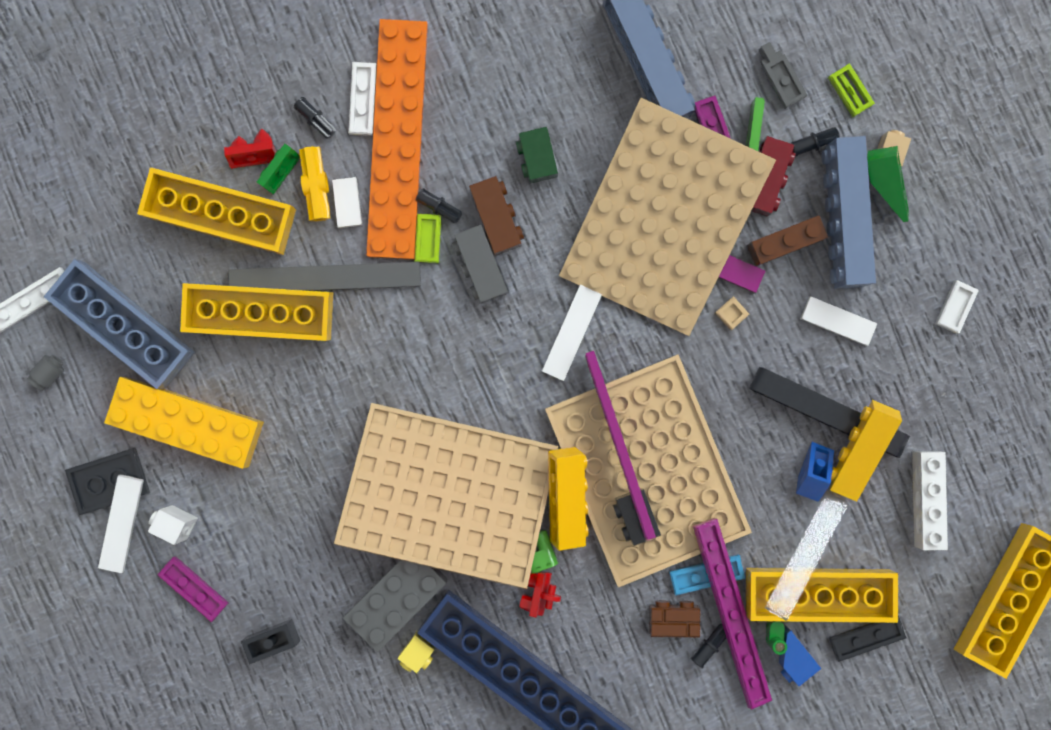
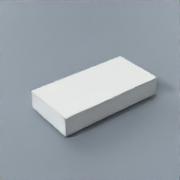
M357 178L332 180L338 228L362 226Z
M958 280L954 281L935 324L959 334L979 290Z

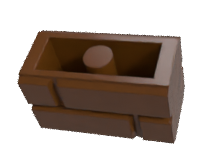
M657 600L655 605L650 604V636L700 638L699 606L694 605L693 601H679V605H670V601Z

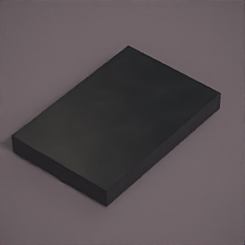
M136 448L65 470L79 516L112 505L117 477L120 474L143 479L141 496L150 493Z

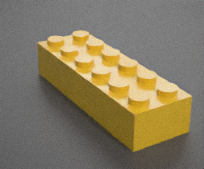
M150 167L137 214L151 220L284 255L296 209L285 203Z
M183 283L180 332L328 341L331 340L333 292Z
M119 377L104 422L105 424L242 469L250 466L264 424L263 421L166 389H156L151 384L130 377Z
M1024 523L1020 524L953 649L1005 679L1010 674L1051 597V536L1034 526Z
M746 568V615L750 621L898 623V573L890 569Z

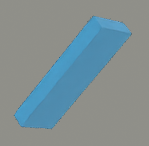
M740 555L729 556L736 581L745 579ZM704 563L669 571L675 596L711 587Z

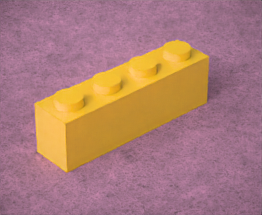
M874 400L871 401L869 407L865 406L860 415L861 422L858 427H853L851 430L849 444L841 449L838 455L839 462L836 467H832L830 491L856 502L902 422L900 411Z
M576 447L548 451L550 542L559 551L586 546V537H588V527L586 524L588 505L585 501V492L588 490L585 478L587 458Z

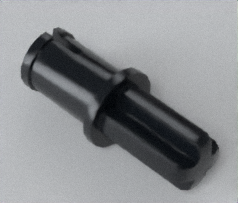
M301 97L296 101L293 108L307 120L309 126H313L325 138H331L335 134V127L322 116L321 110L317 111L305 97Z
M836 127L816 134L812 132L808 137L790 142L794 144L792 152L796 153V157L814 149L818 151L820 147L831 143L835 138H840V134Z
M422 188L416 197V201L433 210V214L436 215L438 213L453 223H457L462 216L461 210L445 202V198H439L425 188Z
M719 624L707 640L703 639L704 643L690 658L702 669L713 654L719 652L718 648L726 639L723 624Z

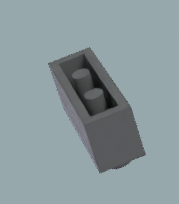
M482 225L455 234L456 241L452 244L457 256L461 254L465 263L461 267L465 277H471L474 286H471L470 289L474 299H480L481 304L508 294Z

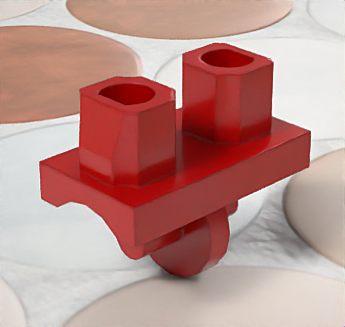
M546 571L530 573L528 587L534 588L533 596L523 595L519 606L521 609L530 612L529 616L535 618L538 615L543 616L545 608L552 610L553 602L561 601V596L555 594L556 585L550 584L552 573Z

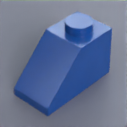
M811 442L798 475L796 494L817 502L820 501L831 484L834 450Z
M785 626L784 641L787 644V651L779 655V664L783 667L781 674L789 684L794 681L799 687L821 670V667L793 632Z

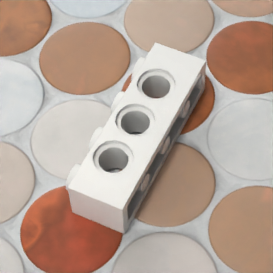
M912 451L914 547L921 550H948L945 452Z

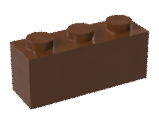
M494 176L470 185V191L494 255L497 256L521 247L522 243L520 240L524 239L520 225L516 227L512 218L516 217L512 204H507L504 195L508 193L504 182H498L497 177Z
M818 215L747 244L754 265L757 267L823 241L828 236Z

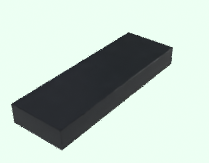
M898 615V623L872 622L829 637L836 660L840 662L906 639L907 637Z

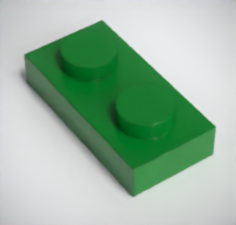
M284 143L281 149L275 153L268 167L261 172L257 183L274 195L300 159V155Z

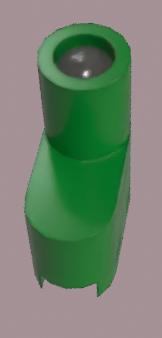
M767 621L766 643L776 654L782 655L787 651V644L784 641V624L781 621Z

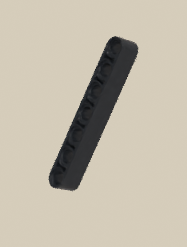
M762 367L758 368L749 387L750 390L846 435H850L853 427H858L861 422L860 412ZM897 430L885 453L900 458L910 436Z

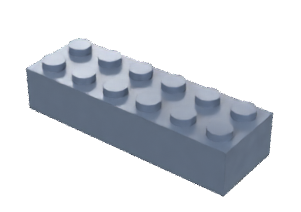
M603 0L604 9L647 100L689 119L695 110L694 98L690 92H686L683 86L685 84L684 77L680 71H676L673 65L675 62L671 50H666L663 44L664 35L660 27H656L652 20L654 14L651 7L645 5L643 0Z
M866 136L835 138L822 151L823 165L826 164V174H824L823 183L824 188L828 190V198L825 199L826 212H829L830 221L827 222V234L831 236L828 255L829 259L833 261L830 280L834 284V289L865 287L876 283Z
M74 259L44 295L45 299L156 389H166L195 353L189 346L83 261Z

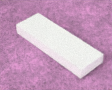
M352 62L349 135L373 136L377 76L376 63Z
M813 297L808 298L800 318L803 321L865 346H869L877 326L875 322Z

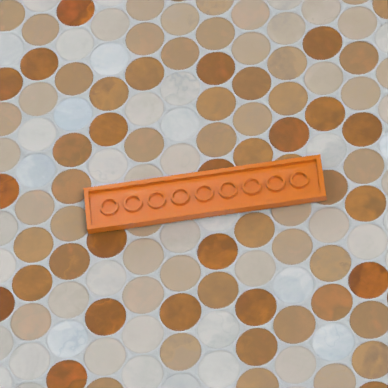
M380 19L366 254L367 257L415 260L418 214L416 197L419 193L428 33L427 21Z

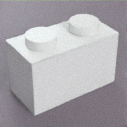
M173 505L152 514L149 520L151 526L148 532L176 545L188 539L198 518Z

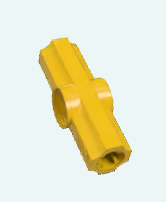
M311 146L299 149L303 173L301 175V186L303 194L306 196L309 221L318 222L331 219L327 196L329 184L323 168L321 148Z

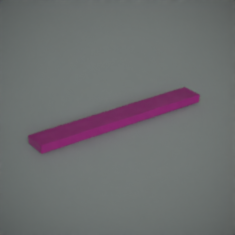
M588 352L585 355L586 362L645 540L647 542L656 540L595 352Z
M712 518L694 525L693 529L747 707L752 710L772 701L719 522L718 519Z

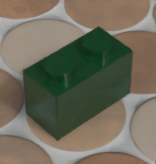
M547 127L519 133V140L515 141L518 155L523 154L525 161L524 164H521L523 177L529 178L530 184L557 178L558 171Z

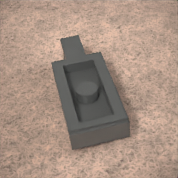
M770 42L761 46L759 52L763 58L760 61L762 69L784 109L806 98L807 93L786 55L782 54L781 51L775 52Z

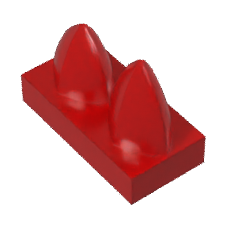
M263 129L257 133L251 144H248L243 138L238 136L231 143L230 147H224V154L231 169L271 163L277 152L270 135Z

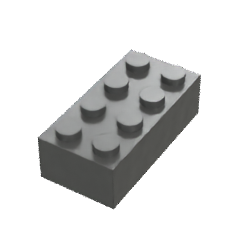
M399 560L347 612L343 619L378 653L447 583L448 578L439 569Z

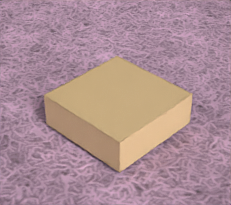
M734 296L715 312L730 330H733L749 315Z

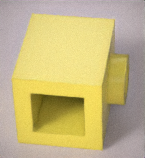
M416 631L397 659L401 661L400 665L409 672L413 670L418 673L421 668L425 670L433 660V657L430 655L435 650V646Z

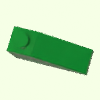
M898 146L868 151V174L871 184L903 222H909V207Z

